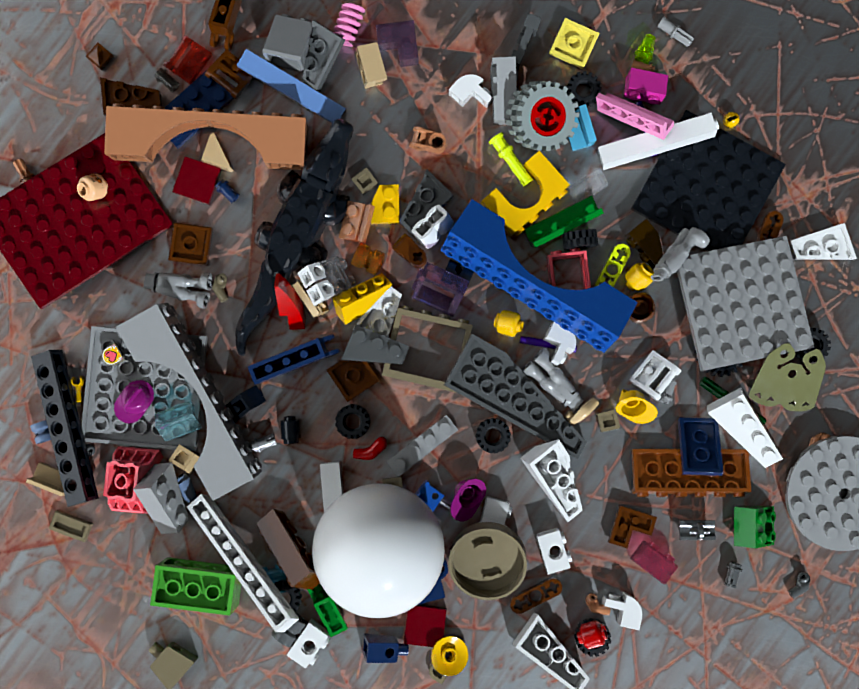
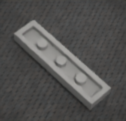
M445 415L386 463L396 476L399 477L458 431L450 418Z

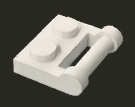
M652 350L630 378V382L654 400L659 401L662 392L672 379L680 374L681 369ZM665 367L668 368L670 371L656 389H651V385Z

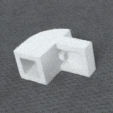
M473 74L460 77L449 89V95L462 107L472 96L486 108L492 103L493 99L491 92L487 88L481 87L484 79Z
M553 321L543 340L556 346L550 361L554 366H557L560 363H564L567 353L571 354L575 351L576 337L573 333L564 330Z
M623 592L622 599H620L621 596L609 593V596L603 595L601 603L604 606L619 610L617 623L620 626L640 630L642 609L630 594Z

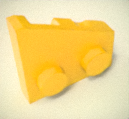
M399 184L379 185L370 204L375 206L371 224L400 223Z

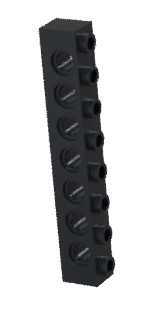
M47 350L31 356L67 507L99 499L63 350Z

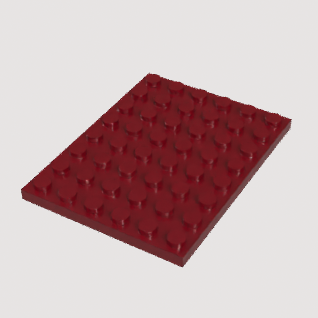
M105 133L0 197V252L41 310L173 226L129 161L113 160L104 154ZM91 174L101 175L108 184L106 196L94 201L83 199L77 192V184L80 178Z

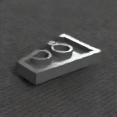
M313 20L312 37L309 38L308 43L310 49L305 60L302 82L316 91H320L345 39Z
M427 169L399 221L400 224L414 236L412 229L415 224L424 219L429 210L434 206L440 205L443 208L454 195Z

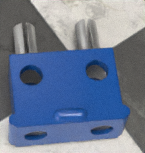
M424 480L415 495L421 498L430 507L432 512L439 503L450 509L451 502L444 498V494L433 487L428 480ZM437 493V496L432 497V494Z

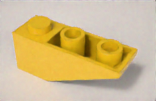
M381 273L332 297L336 314L345 325L362 317L392 286V283Z

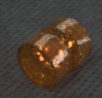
M361 242L354 253L351 265L359 269L364 267L366 272L376 276L386 254L377 249L372 251L371 246Z

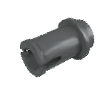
M730 562L727 565L728 571L724 585L728 587L731 585L732 588H736L739 573L743 570L741 569V564Z

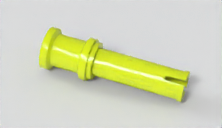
M500 132L489 141V144L494 146L499 153V158H503L522 186L525 187L533 181V178L514 154L513 146L507 143L503 137V132Z

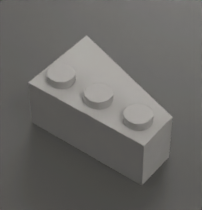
M172 462L154 464L133 490L161 534L179 533L189 519Z

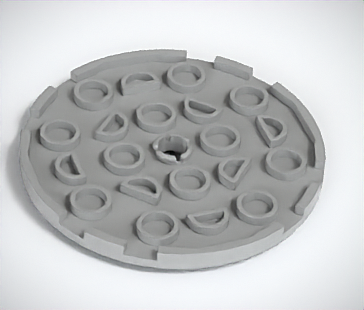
M843 435L831 436L819 440L806 448L798 456L800 458L796 461L795 465L791 467L786 480V507L793 524L810 541L830 550L859 549V438ZM843 488L848 490L845 498H841L839 495Z

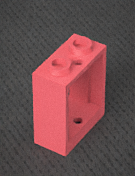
M581 248L570 249L569 253H562V250L550 252L551 255L546 257L550 285L556 287L553 261L579 258L583 289L591 288L587 251H581Z

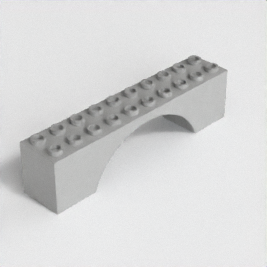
M169 303L156 304L116 326V329L135 362H153L169 367L183 376L199 395L206 414L207 435L203 451L193 467L212 501L253 480L262 472V465L258 458H254L250 443L244 440L241 427L234 422L233 412L224 404L223 394L214 386L213 376L207 373L204 368L205 362L201 356L197 355L194 342L188 339L184 324L179 322L176 317L177 312L175 308L169 305Z

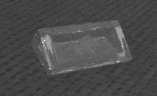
M598 168L568 187L567 191L574 203H577L589 196L595 195L609 186L602 169Z

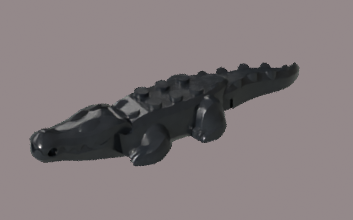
M334 120L327 134L306 159L301 176L291 170L281 180L277 188V197L282 207L274 223L263 221L255 234V244L260 249L265 250L266 254L265 260L261 265L255 291L237 323L235 335L236 348L240 356L246 355V343L251 332L277 304L274 288L276 274H281L290 283L292 271H295L298 267L304 268L317 262L323 266L326 261L328 251L318 244L325 226H333L343 221L347 211V202L350 201L349 196L338 194V188L346 170L349 142L354 131L352 124L346 120Z

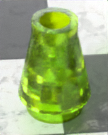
M651 34L645 35L634 53L637 61L648 64L653 59L655 36Z

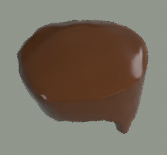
M645 292L631 295L630 298L638 302L630 316L631 321L643 323L653 318L656 307L652 297Z

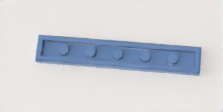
M247 49L237 63L238 68L330 123H333L336 119H341L346 110L343 106Z

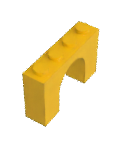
M540 151L524 164V168L540 188V199L537 204L526 209L514 207L497 188L481 201V205L505 219V232L510 238L514 234L519 236L525 230L524 226L528 222L532 224L540 217L538 213L542 210L546 212L554 205L552 202L557 197L561 199L568 193L566 189L570 184Z

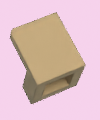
M179 444L169 462H172V464L191 475L194 471L193 466L198 461L199 456Z

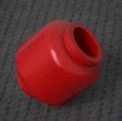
M597 620L581 624L580 632H577L579 643L584 644L587 649L603 646L605 640L608 639L604 624Z

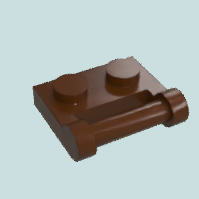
M226 49L207 69L205 76L209 79L212 78L229 91L233 98L237 99L255 77L238 68L237 63L240 59ZM219 69L238 85L236 87L233 86L216 71Z

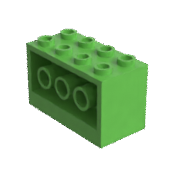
M167 557L155 566L150 606L230 616L239 606L242 584L226 564Z

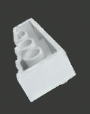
M742 388L706 406L708 414L765 468L783 459L779 448Z
M534 612L512 645L569 689H584L590 678L559 642L540 616Z

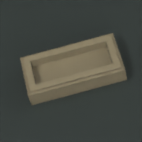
M56 510L48 529L86 542L93 523Z

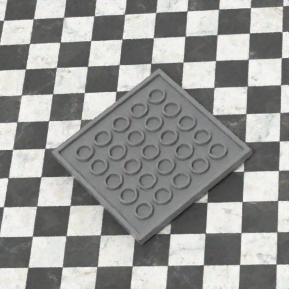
M787 236L691 254L677 270L700 371L767 358L773 350L785 343H790L795 352L815 348ZM783 350L780 355L788 354V351Z
M91 326L81 424L85 442L176 450L180 444L190 451H197L201 400L192 385L183 376L169 367L153 362H135L116 328ZM187 335L188 339L194 342L197 355L201 356L205 362L208 337ZM117 343L126 360L115 366L105 364L101 357L102 351L111 344ZM143 380L148 382L153 388L154 400L144 415L134 423L120 421L114 412V404L118 396L132 381Z

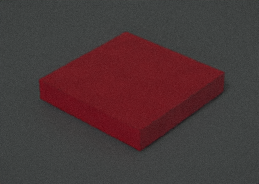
M185 156L172 192L210 205L222 169Z
M416 605L408 610L404 644L434 647L436 642L444 636L447 608Z

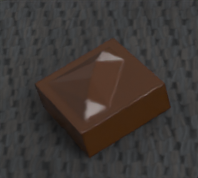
M97 42L85 57L100 70H103L114 56Z

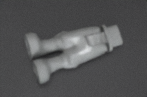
M694 227L690 230L682 229L675 242L668 247L658 264H656L651 279L656 282L663 281L664 278H669L671 274H674L689 256L691 248L694 246L705 248L709 244L710 240L707 234Z
M155 272L154 274L146 273L144 288L151 289L152 292L177 298L179 301L193 300L202 309H206L210 301L209 292L191 291L187 287L211 291L213 284L211 273H203L200 278H192L185 273L159 274Z
M544 347L534 356L533 360L546 370L549 376L544 375L532 360L525 364L521 370L527 377L536 379L542 390L547 391L554 398L564 403L565 407L569 406L574 411L584 400L579 396V392L576 391L569 379L563 374V370L551 363L549 360L550 352Z

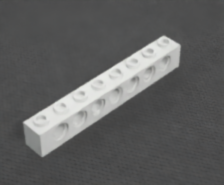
M199 495L187 506L188 510L274 631L285 632L299 620V617L217 504L212 501L210 496Z

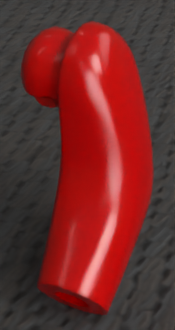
M377 438L367 448L354 449L353 458L373 460L386 449V438Z

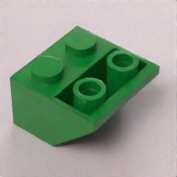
M743 505L734 507V546L756 549L774 545L776 539L774 531L776 513L774 512V506Z

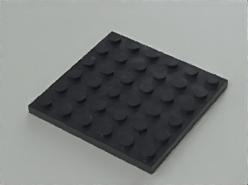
M685 110L679 122L698 116ZM719 128L716 136L661 153L631 210L676 235L684 228L690 230L694 227L702 230L710 240L709 244L702 248L705 251L742 245L786 164Z

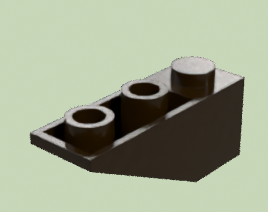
M645 219L625 236L628 245L633 249L635 248L640 253L638 254L639 258L644 263H648L654 271L656 264H658L663 256L659 233Z

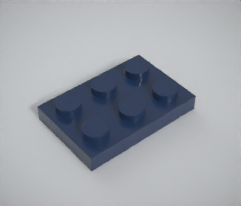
M679 417L678 429L682 475L722 476L724 472L718 422L712 418Z

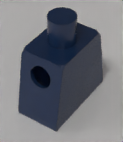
M364 633L362 653L366 663H397L398 656H408L409 645L399 643L395 636Z

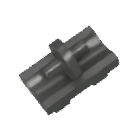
M679 520V540H716L715 520Z

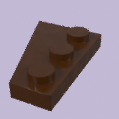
M100 77L104 116H106V106H113L115 103L133 108V105H143L148 109H153V106H162L159 90L129 85L124 82L111 81Z

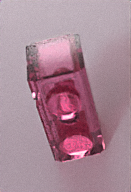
M643 540L630 559L665 585L678 568V565L674 563L676 559L667 552L664 555L658 551L660 547L654 542L650 541L647 543Z

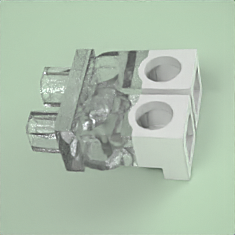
M336 256L332 259L307 265L298 272L304 287H311L306 291L314 306L351 289L356 283L354 277L351 275L347 276L344 271L347 268L345 259H338Z

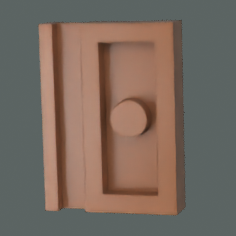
M348 201L339 238L366 244L375 206Z

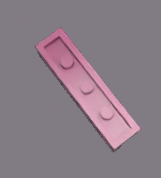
M608 92L606 95L598 93L596 96L599 112L664 140L674 126L673 120Z

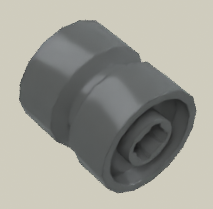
M298 613L296 615L299 617V620L285 632H275L274 629L271 632L278 642L287 647L293 646L298 639L297 634H301L308 624Z

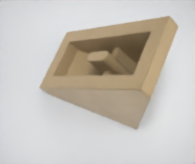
M215 133L210 134L201 160L222 170L234 171Z

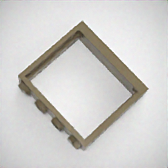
M404 305L402 308H397L391 339L395 341L397 340L402 315L464 329L465 335L461 352L471 335L473 325L469 324V320L458 318V321L450 320L451 316L440 314L439 317L432 316L430 311L421 310V313L413 311L414 308ZM384 364L382 376L455 392L444 386L445 382L391 370V364Z

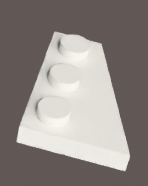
M845 223L788 241L794 260L857 259Z

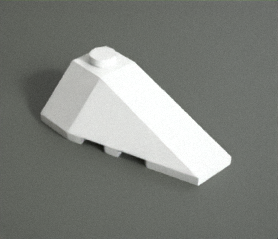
M557 439L535 446L520 458L567 522L583 511L579 493L573 479L575 477L570 466V456L560 440Z

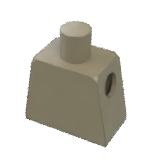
M155 642L148 650L157 658L150 665V668L166 689H172L198 659L196 655L175 642H171L165 649L158 642Z

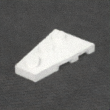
M390 287L360 318L357 325L389 337L402 294L393 287Z

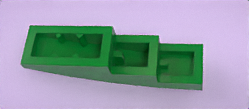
M318 584L312 590L307 589L313 600V605L330 637L347 630L348 626L339 605L328 596L321 584Z

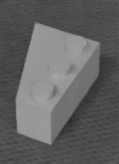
M516 56L492 58L490 80L491 96L493 97V125H506V120L510 119V115H506V109L511 110L512 105H509L508 102L510 99H516L513 94L516 90L519 91V88H516V81H518Z

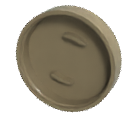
M494 522L476 523L463 529L452 542L448 562L449 572L456 586L467 595L481 600L501 599L513 593L523 582L527 571L526 549L520 537L510 528Z

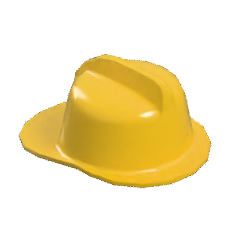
M621 390V396L615 408L618 414L639 424L649 423L657 417V408L647 401L640 391Z

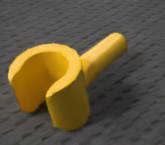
M80 376L79 384L76 383V377H72L71 384L75 386L76 402H81V386L85 384V377Z

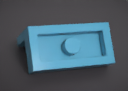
M586 104L579 106L575 111L579 112V117H575L574 122L579 124L577 128H572L571 130L575 133L572 138L568 137L573 151L592 146L597 141Z

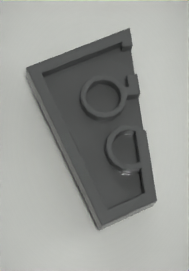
M356 324L341 360L403 364L410 346Z

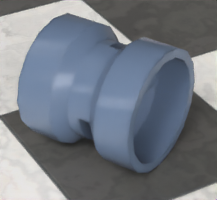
M46 420L30 426L31 431L36 435L34 438L36 444L51 440Z

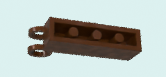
M215 0L208 22L211 31V47L215 48L219 41V35L226 36L224 48L231 51L234 42L233 29L242 0Z

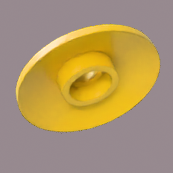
M446 636L436 642L431 652V661L435 670L444 676H454L465 668L468 661V649L461 639L455 636ZM449 651L450 656L445 658V653Z

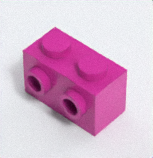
M631 67L626 76L623 97L634 101L639 100L653 105H660L666 96L668 75Z

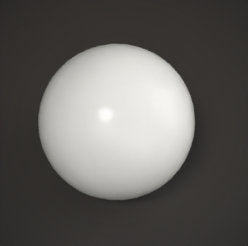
M381 483L356 487L337 498L322 515L317 525L312 545V558L316 576L328 596L345 610L368 618L397 616L414 608L423 601L431 592L440 576L445 552L443 533L430 507L417 495L404 488Z

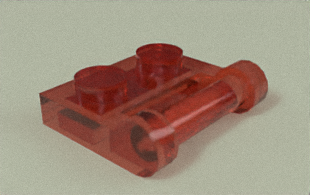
M184 35L181 39V44L168 62L165 61L162 66L190 85L212 57V53ZM188 46L192 47L187 53V55L184 57L182 62L179 64V66L176 68L175 64L178 62V60L183 55Z

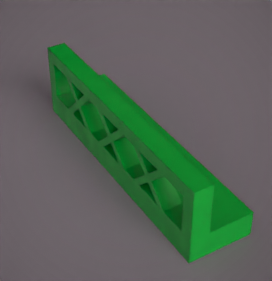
M588 196L525 228L524 233L530 246L536 248L604 214L602 208L597 207L593 196Z

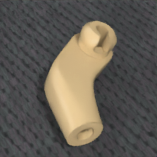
M591 398L582 405L576 414L569 411L564 418L570 425H574L585 419L599 405L597 399Z

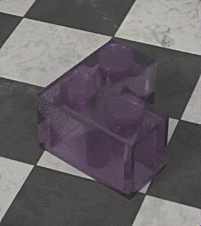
M414 20L376 25L380 51L398 49L400 67L419 65Z

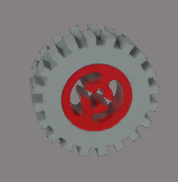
M533 81L520 87L522 91L516 90L513 94L516 99H510L508 102L509 105H512L511 110L506 109V115H510V119L506 120V125L512 126V129L508 130L510 135L516 136L514 140L517 143H522L521 146L539 151L557 150L560 148L559 144L566 145L569 142L566 137L572 138L575 133L571 130L572 128H577L579 124L574 122L575 117H579V112H575L574 108L579 106L577 102L571 100L575 97L573 93L567 92L568 88L566 86H560V83L551 81ZM547 102L551 105L552 109L539 106ZM536 124L548 125L549 127L541 130Z

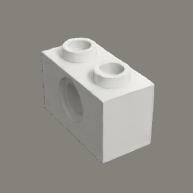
M558 528L535 534L547 574L569 569V562H572L569 550L565 551L564 543H566L564 533L560 532ZM552 546L559 547V552L556 555L550 554Z
M311 618L296 642L289 649L287 656L305 669L309 664L313 665L319 656L316 654L320 648L324 649L330 641L328 631ZM312 641L314 642L315 647L308 648L305 645V642Z

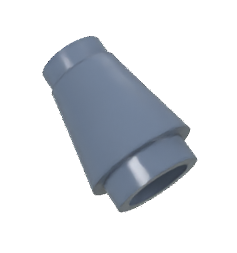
M184 473L176 477L183 499L187 503L195 500L197 495L190 476Z

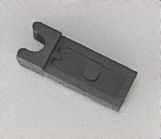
M530 13L527 14L522 32H520L517 44H520L518 50H513L511 57L516 56V69L518 70L531 36H536L542 19Z

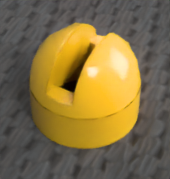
M736 112L727 113L723 118V124L727 128H734L739 123V115ZM735 117L734 120L728 121L729 118Z

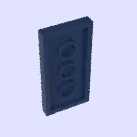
M204 72L172 100L165 109L172 110L173 107H181L185 111H192L193 108L204 109V112H212L213 109L222 110L234 98L212 78H207ZM201 128L181 133L170 141L179 149Z

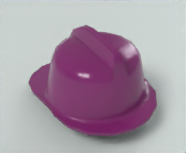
M143 380L130 382L114 404L116 417L124 423L138 421L154 400L152 386Z
M468 479L456 485L454 498L450 506L451 515L456 521H467L476 513L486 495V486L482 480Z

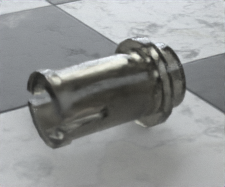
M160 68L155 73L157 82H161L171 92L177 90L180 83L168 74V70Z

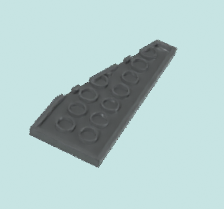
M474 334L470 335L444 386L547 443L557 439L560 440L567 453L578 459L587 443L585 439L567 422L563 415L551 404L538 387L529 380L506 352Z

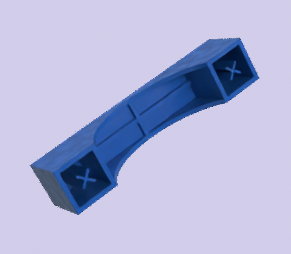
M471 199L450 230L440 250L447 257L458 261L463 267L474 271L479 277L490 281L497 288L506 291L513 298L522 301L529 308L538 311L545 318L559 324L564 330L570 331L577 338L586 341L596 350L603 353L620 337L638 303L606 282L588 289L568 290L539 280L519 263L511 251L505 234V219Z

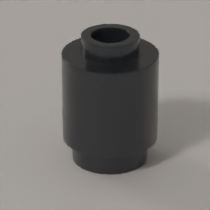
M284 416V420L280 421L281 439L284 444L299 443V438H301L300 419H296L295 416Z

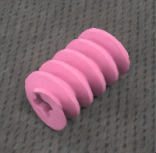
M344 3L341 7L342 11L339 12L340 18H337L334 33L345 39L344 46L353 47L349 41H355L356 38L352 34H358V30L354 27H360L361 25L356 20H362L363 16L359 12L365 13L366 10L354 3Z

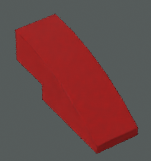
M276 274L274 288L279 316L288 317L290 330L305 329L306 314L300 297L281 274Z

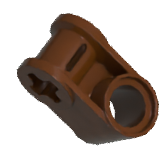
M406 233L392 246V249L413 267L422 268L427 262L426 253ZM416 255L419 257L420 255H422V261L420 262L419 260H417L415 262L414 256Z

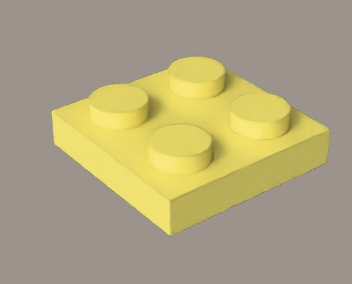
M565 18L549 54L584 69L600 33Z

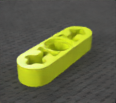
M619 244L613 248L594 287L598 286L599 283L605 282L606 277L613 279V281L608 280L607 283L614 287L631 254L630 248L626 244ZM623 248L624 254H626V256L620 257L618 262L612 260V258L617 259L619 255L617 250H621ZM610 264L615 265L618 269L615 275H611L607 271Z

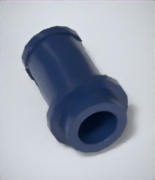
M222 179L215 187L217 192H221L232 204L240 197V194L228 184L227 180Z

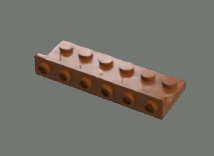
M680 449L631 450L633 489L631 493L637 494V497H649V494H656V497H668V494H675V497H687V494H695V497H707V494H714V497H726V494H733V497H745V494L752 492L749 453L746 449H721L724 472L722 476L682 475Z

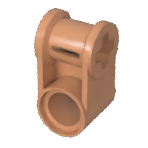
M413 127L414 135L412 142L409 143V147L435 154L445 151L446 139L443 134L422 127ZM435 140L443 142L440 147L433 146Z

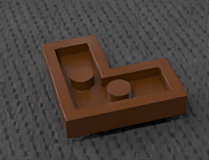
M619 505L608 542L628 548L633 530L652 536L657 517Z

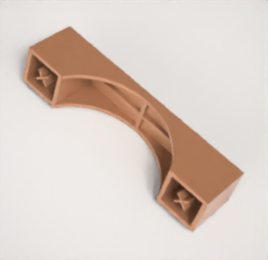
M115 103L113 106H106L104 154L113 160L153 162L161 148L177 135L192 129L212 127L231 131L246 139L261 154L268 169L303 170L307 153L308 125L306 118H303L300 114H291V117H286L281 113H271V116L263 115L262 112L244 114L243 111L237 110L232 111V113H224L223 110L213 109L212 112H204V109L193 108L192 111H185L181 107H173L172 110H166L162 106H153V109H148L143 105H133V108Z

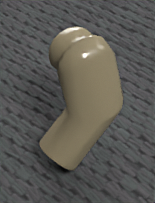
M223 273L216 275L212 285V290L221 303L229 299L224 291L227 276Z

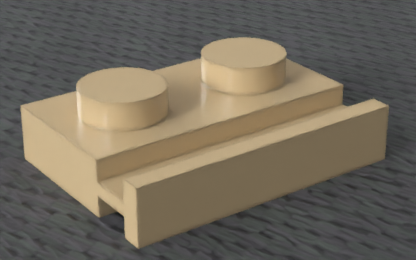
M297 281L292 285L313 317L323 315L329 311L326 301L316 306L313 305L306 291L311 287L305 288L302 281Z

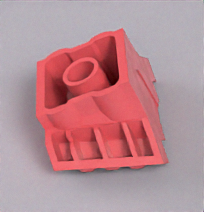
M117 447L113 453L112 461L106 464L103 496L108 498L107 504L112 511L148 514L133 489L154 464L161 462L163 455L160 450Z

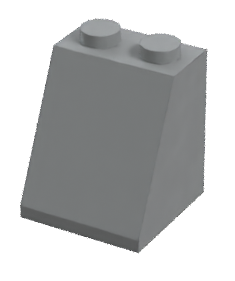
M288 14L275 15L262 52L266 61L277 67L304 72L305 60L310 49V45H308L309 38L312 37L313 32L312 22L306 18L294 19Z

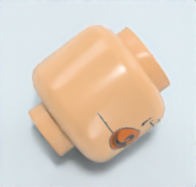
M99 174L83 176L77 184L78 194L87 201L102 199L107 194V181Z

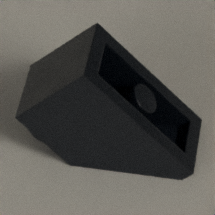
M257 385L237 395L226 404V407L231 409L234 415L233 420L237 422L266 402V399Z

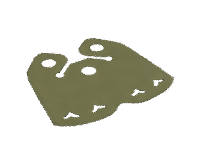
M782 344L765 359L748 394L749 397L756 403L772 407L781 404L789 411H807L814 408L826 368L822 352L814 349L803 356V362L807 369L810 370V374L807 375L801 364L789 363L780 369L777 368L779 364L782 365L795 357V350L791 344ZM783 350L788 351V356L785 358L780 356ZM812 356L817 357V362L814 364L809 362ZM791 370L796 371V375L793 378L788 376Z

